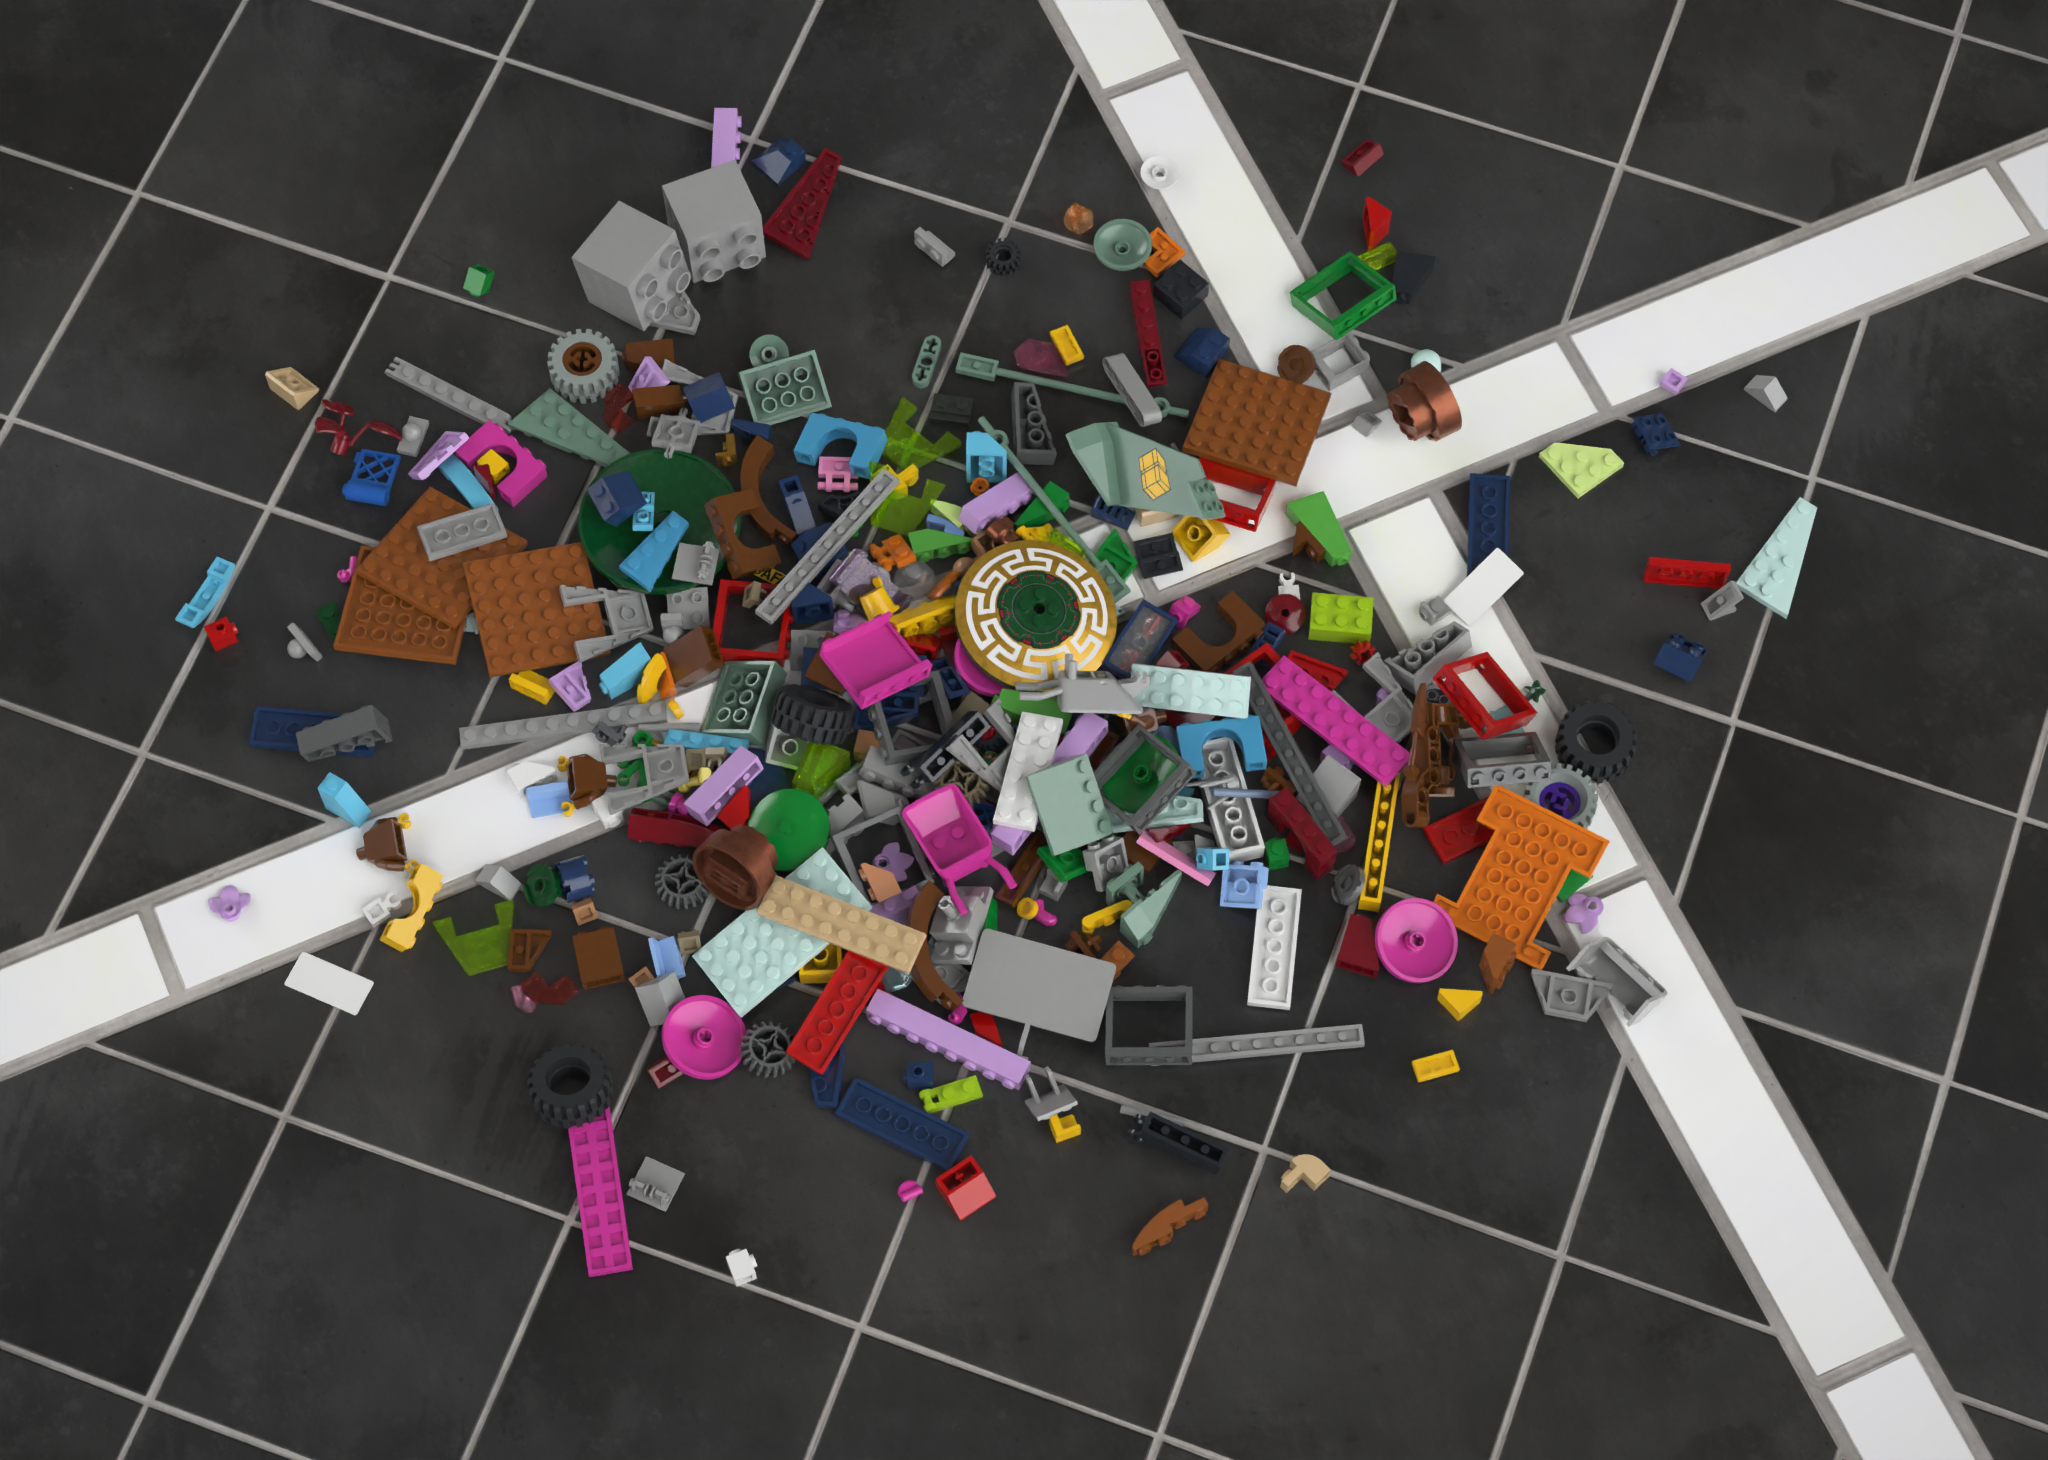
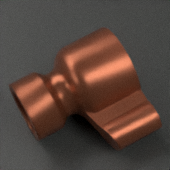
M1005 515L1001 519H996L986 530L987 536L996 543L1002 542V545L1019 540L1014 534L1009 533L1014 523Z

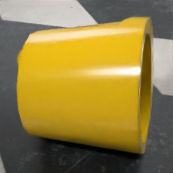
M875 577L872 580L876 588L859 598L868 621L878 614L883 615L889 611L893 614L900 609V606L894 604L883 587L880 577Z

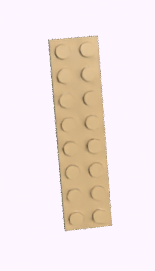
M777 875L756 912L762 917L906 974L910 973L927 936L923 932Z

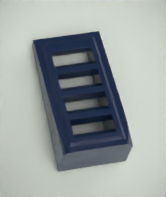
M731 419L732 432L752 441L759 435L770 443L772 436L771 425Z
M1098 494L1091 509V517L1127 531L1136 515V512L1125 506H1107L1100 494ZM1116 511L1120 512L1117 518L1114 517ZM1125 514V515H1127V517H1126L1125 521L1123 522V521H1121V519H1122L1123 515Z
M1268 622L1263 629L1264 633L1257 639L1248 656L1259 649L1260 645L1263 646L1268 643L1265 641V638L1273 642V645L1268 644L1276 652L1285 638L1286 631ZM1264 659L1255 663L1262 668H1265L1267 665Z

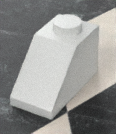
M530 761L516 763L507 770L509 779L521 798L527 795V787L549 784L558 779L554 767Z

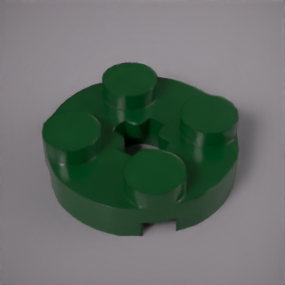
M535 865L528 871L526 875L528 877L527 884L524 883L523 885L526 900L530 904L539 907L551 905L562 894L563 890L555 867Z

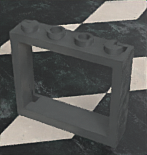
M937 670L931 671L929 677L909 687L927 684L941 732L944 735L955 723L939 671ZM880 701L868 706V716L870 721H873L875 727L874 736L880 744L879 753L883 756L886 766L918 760L934 745L929 744L894 750Z
M1140 724L1132 732H1129L1122 743L1114 748V751L1107 759L1100 763V766L1094 772L1100 790L1144 741L1148 742L1178 766L1131 818L1101 794L1105 807L1139 835L1197 774L1188 762Z
M1536 732L1503 734L1486 740H1482L1480 737L1454 739V759L1468 788L1551 781V760ZM1534 754L1536 760L1476 766H1472L1470 761L1474 759ZM1471 778L1477 780V783H1471Z
M901 805L830 836L846 876L869 903V898L842 838L896 814L925 880L901 890V892L913 886L920 890L929 880L935 883L933 880L935 873L931 866H927L925 852L919 847L915 836L903 819L902 811L904 808ZM877 902L870 903L871 906L877 904Z
M1116 985L1111 987L1106 1003V1065H1192V987L1185 985L1177 987H1166L1164 985H1157L1155 987H1144L1142 985L1123 987ZM1113 1001H1186L1185 1047H1112Z

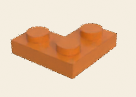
M1159 227L1150 233L1152 250L1155 253L1144 263V267L1156 278L1185 256V250Z

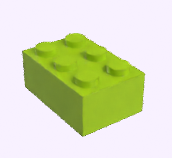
M1313 592L1308 640L1356 644L1357 640L1364 643L1367 639L1370 642L1374 598Z

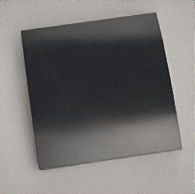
M1173 533L1133 542L1143 579L1183 571Z

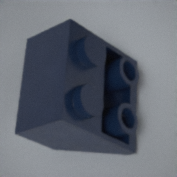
M1671 633L1663 643L1654 665L1691 682L1708 650L1704 649L1705 647L1700 643L1687 641L1681 634Z

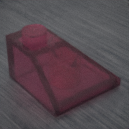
M1028 338L1013 352L1017 365L1022 369L1065 378L1069 376L1053 343Z

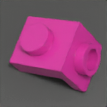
M1184 595L1172 604L1168 614L1178 619L1176 626L1179 629H1183L1188 619L1197 614L1201 606L1192 598Z

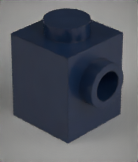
M907 1062V1070H903V1083H908V1090L934 1088L933 1062Z

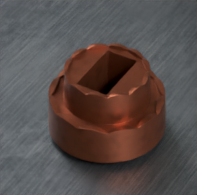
M1423 361L1400 374L1401 376L1398 379L1400 386L1389 392L1387 399L1394 421L1399 425L1400 431L1407 435L1408 440L1416 441L1426 436L1429 440L1436 442L1461 429L1462 417L1457 400L1447 381L1437 368L1431 363Z
M740 824L733 827L730 831L720 829L713 832L695 850L692 860L699 880L713 896L733 908L751 910L759 905L776 876L774 869L777 866L779 857L776 854L774 845L768 841L764 834L757 832L751 826Z

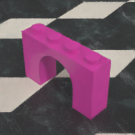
M488 420L455 451L456 457L471 472L474 470V466H478L477 461L490 449L494 450L497 454H507L517 461L516 468L497 486L499 496L514 508L547 478V467L542 460H536L529 449L526 447L522 448L512 435L508 436L504 433V429L498 423L494 424Z

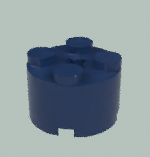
M585 855L576 856L554 864L556 871L560 873V885L563 889L562 895L565 901L567 900V903L595 894L593 886L595 885L592 873L588 874L586 867H588Z

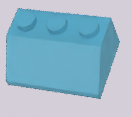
M980 431L967 432V483H972L979 477L986 479L989 483H1001L1007 479V451L988 433Z

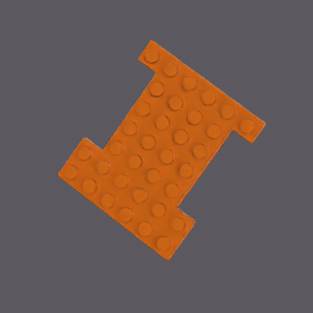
M1497 785L1494 786L1477 818L1478 823L1494 830V833L1457 903L1439 894L1436 895L1433 902L1446 911L1452 919L1455 928L1488 944L1491 936L1495 933L1517 944L1514 951L1517 953L1515 959L1535 969L1543 970L1551 952L1533 943L1570 871L1573 870L1590 879L1610 841Z

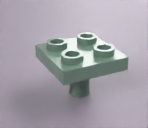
M1139 861L1134 865L1130 864L1127 866L1122 875L1118 878H1112L1107 883L1106 904L1108 906L1119 903L1126 897L1133 904L1139 899L1145 900L1146 897L1137 890L1143 884L1144 867Z

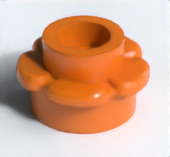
M979 477L972 482L970 490L974 492L975 496H980L990 489V484L986 479Z

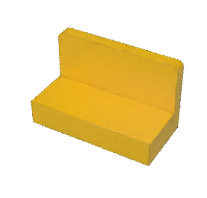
M531 670L519 672L518 675L512 673L508 679L512 689L547 705L555 692L548 684L549 679Z

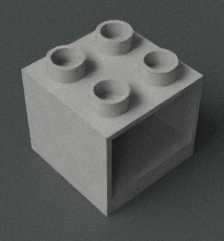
M736 160L662 185L668 227L676 232L693 283L701 280L706 282L716 281L726 271L737 267L742 269L752 268L759 264L762 258L766 257L761 213Z
M621 201L615 204L571 257L588 301L642 331L646 330L652 320L657 322L662 319L667 310V302L673 297L674 293H682L689 285L691 274L675 230Z

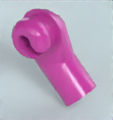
M357 556L350 557L348 569L339 570L337 577L341 582L346 583L352 580L358 559Z
M1035 900L1038 903V912L1035 920L1047 927L1054 926L1057 923L1056 916L1044 910L1043 900Z
M961 1003L959 1007L948 1015L949 1022L953 1025L960 1024L967 1014V1008Z

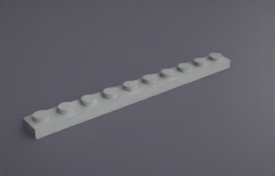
M883 468L758 606L755 613L772 625L795 600L807 583L814 579L899 484V479Z
M664 700L459 728L462 750L592 733V730L600 722H603L613 730L619 729L624 724L629 728L637 727L638 724L667 723L666 705Z
M1362 1024L1193 1039L1192 1063L1364 1047ZM1185 1040L1149 1043V1047H1185Z

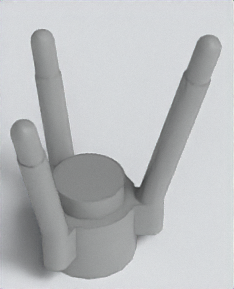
M1231 774L1219 778L1190 782L1186 784V787L1199 786L1204 788L1219 785L1220 788L1240 789V784L1236 774ZM1229 797L1219 798L1209 805L1207 809L1211 810Z

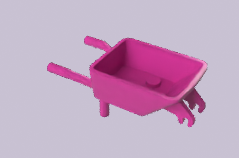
M946 785L921 797L903 809V819L934 869L942 878L944 887L948 888L951 900L961 916L965 915L968 910L957 894L954 882L980 868H986L990 864L1000 872L1010 889L1017 886L1008 869L991 857L992 840L957 785Z

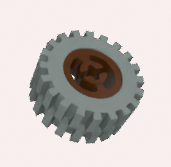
M576 329V334L573 335L569 331L565 333V339L560 336L557 339L558 345L552 344V352H548L547 361L551 382L556 392H561V397L564 399L569 396L570 402L576 403V400L580 399L581 404H586V399H591L593 403L597 402L596 397L598 396L601 399L605 398L606 391L611 393L614 390L613 384L617 385L618 376L620 375L617 353L613 343L610 344V339L607 336L602 338V333L598 331L593 335L592 329H586V333H582L581 329ZM583 355H585V360H586V361H584V363H583V358H582Z

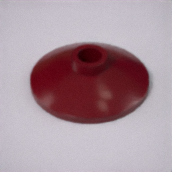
M1290 594L1275 596L1269 601L1265 609L1266 622H1271L1285 630V635L1299 630L1306 617L1303 603L1297 597ZM1283 610L1289 611L1287 617L1281 615Z

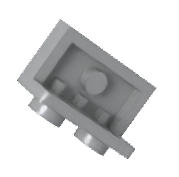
M921 227L914 231L915 245L942 267L955 257V252L930 231L925 232Z

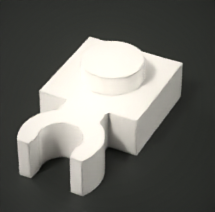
M1283 573L1280 574L1279 582L1282 586H1278V595L1290 594L1300 600L1299 585H1293L1295 581L1294 573H1291L1290 580H1285Z
M394 892L389 893L383 902L378 897L361 908L373 928L391 917L390 910H397L402 906L400 900L396 903H391V900L396 897Z

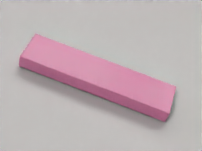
M1147 830L1142 832L1136 842L1206 886H1209L1216 874L1212 870L1197 869L1196 860L1165 841L1155 842Z

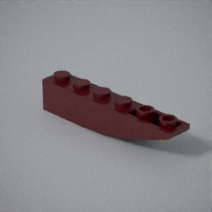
M1150 281L1130 282L1129 296L1147 387L1167 385Z
M633 807L629 814L628 838L636 842L653 841L659 845L669 843L675 844L677 847L693 846L697 849L713 832L720 829L730 831V829L712 822L705 826L688 815Z

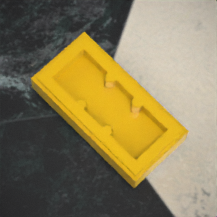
M1068 325L1050 331V337L1066 366L1084 359V355Z
M1453 1049L1416 1059L1411 1063L1418 1083L1459 1072L1460 1070Z

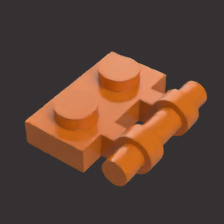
M900 534L881 541L883 547H879L876 544L869 546L871 556L888 572L892 569L893 565H896L899 569L917 561L915 554Z

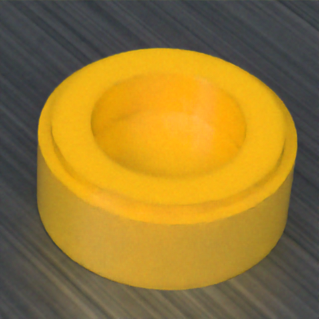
M674 698L668 702L667 705L676 719L679 720L685 716Z
M1029 897L1023 898L1017 905L1018 915L1026 920L1034 918L1038 912V903Z

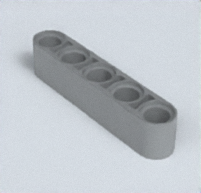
M1120 353L1103 358V367L1106 374L1141 427L1160 423L1162 421V413L1159 406L1125 354Z

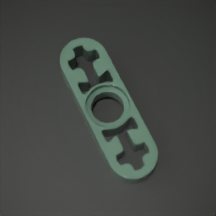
M930 335L926 337L922 344L912 373V382L917 388H925L931 381L941 351V340L937 336ZM935 343V346H933L932 353L929 352V345ZM929 358L932 360V363L930 365H923L921 361ZM922 371H924V378L919 381L918 378L921 377Z

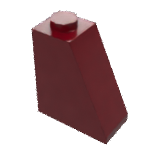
M1350 914L1335 967L1377 978L1379 963L1371 919H1367L1362 914Z

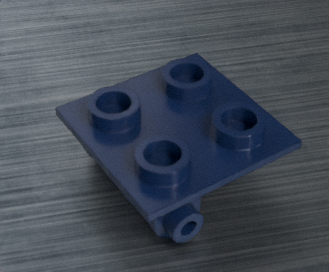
M1662 413L1632 418L1634 420L1632 429L1635 431L1638 439L1641 440L1640 443L1644 445L1643 447L1647 454L1654 456L1658 453L1657 449L1681 445Z

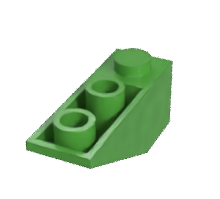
M928 528L908 533L909 546L917 560L914 563H924L934 558H946L957 553L965 554L972 550V538Z

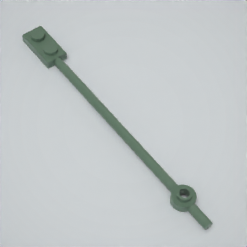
M961 352L956 366V373L994 381L995 376L998 375L1126 404L1119 394L998 368L999 361ZM1163 397L1154 398L1159 408L1162 409V418L1168 414L1188 418L1190 410L1172 407L1168 400Z
M984 416L978 419L979 424L995 441L1002 440L1000 445L1007 451V459L1102 576L1109 587L1114 603H1117L1131 592L1130 588L1107 559L1103 562L1097 559L1010 450L1006 433L1002 430H994Z

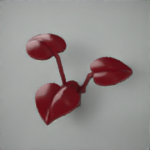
M322 400L321 403L325 408L341 415L340 424L325 417H317L315 420L317 433H336L330 448L332 452L345 455L348 446H353L354 442L369 427L375 431L394 436L402 442V436L395 427L377 420H372L371 423L367 422L351 440L343 424L345 414L353 416V408L342 402Z

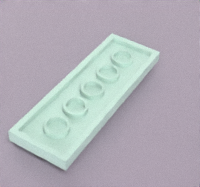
M1132 664L1131 678L1134 677L1136 671L1139 672L1142 678L1144 671L1150 677V684L1136 697V700L1142 707L1243 719L1248 718L1250 676Z

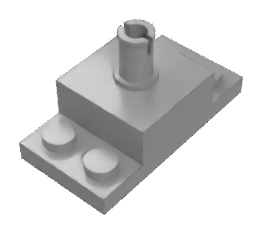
M955 886L957 894L968 912L961 916L951 897H942L938 903L930 929V934L936 940L931 960L934 964L972 965L994 890L991 887Z

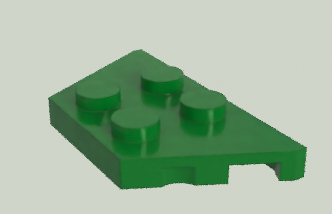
M1115 528L1094 554L1100 562L1107 559L1124 582H1126L1138 564Z

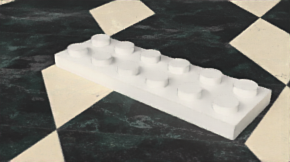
M1022 712L994 814L993 824L1035 832L1039 816L1025 777L1052 765L1063 719Z
M1267 885V889L1263 890L1262 909H1257L1247 1001L1249 1006L1290 1010L1302 889Z

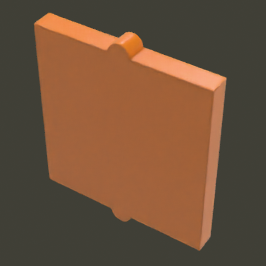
M959 571L948 572L926 597L928 599L939 598L961 573Z

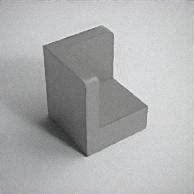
M1048 867L1047 877L1042 883L1039 893L1058 902L1068 885V880L1061 883Z

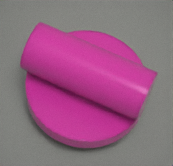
M914 1180L903 1182L898 1189V1195L902 1202H906L923 1193L921 1186H918Z

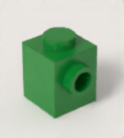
M480 264L470 266L463 289L468 290L471 295L477 297L489 293L495 271Z
M1272 838L1265 842L1264 857L1269 871L1288 867L1290 855L1286 839Z

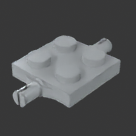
M681 408L678 416L663 414L660 416L652 438V446L666 449L664 453L666 458H668V455L669 459L672 458L674 450L687 453L692 452L700 429V421L687 418L688 410L684 408V411Z

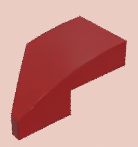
M981 1011L970 1014V1020L976 1035L1002 1048L993 1015Z

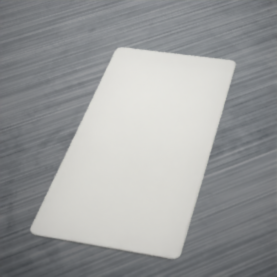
M1496 548L1444 599V602L1468 626H1471L1524 572L1499 548Z
M302 952L284 984L348 1013L357 1015L374 982L306 952Z

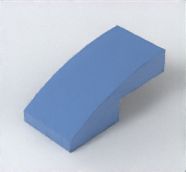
M928 513L926 528L964 536V532L950 521Z

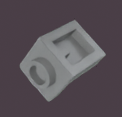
M1440 596L1435 597L1428 603L1425 601L1420 603L1419 615L1430 626L1451 613V609Z

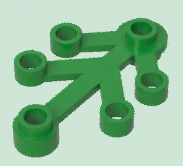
M646 731L636 732L632 738L633 745L630 746L637 747V744H645L646 747H657L653 744L652 736ZM643 758L636 759L624 772L617 775V782L620 786H627L630 783V777L637 770H640V786L638 787L647 785ZM629 760L624 763L619 762L617 766L624 769L628 767ZM650 798V799H648V800H646V801H643V803H647V802L651 801L652 798Z

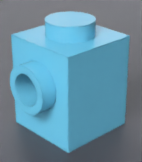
M1197 847V869L1212 871L1228 870L1229 848Z

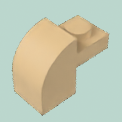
M1298 1155L1291 1159L1289 1166L1291 1169H1288L1282 1175L1280 1187L1287 1193L1302 1179L1315 1191L1330 1176L1331 1169L1313 1155Z

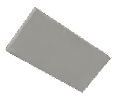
M495 503L417 526L429 561L507 538L506 530Z

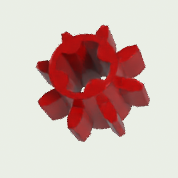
M1367 639L1364 643L1357 640L1354 646H1350L1353 652L1350 654V657L1353 660L1355 659L1358 665L1362 662L1366 663L1374 656L1373 651L1376 648L1370 645Z

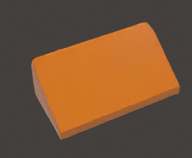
M660 652L667 668L661 674L657 686L661 698L666 699L676 696L677 693L666 654Z

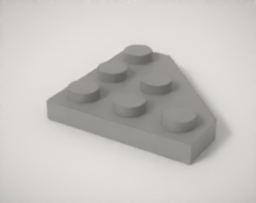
M685 291L682 293L676 292L667 302V310L662 319L657 322L652 320L649 326L695 335L700 322V315L693 307Z

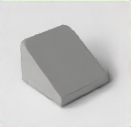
M1365 410L1356 416L1352 427L1363 436L1368 437L1381 424L1382 420L1369 410Z

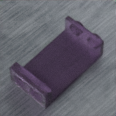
M856 548L830 578L863 611L864 609L859 598L876 588L872 582L875 577L882 579L883 587L895 605L900 606V609L891 615L899 614L907 609L913 598L911 595L904 594L867 559V553Z

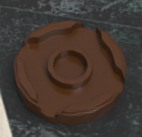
M1290 345L1278 357L1277 371L1280 377L1287 381L1291 380L1302 384L1314 372V355L1305 346Z

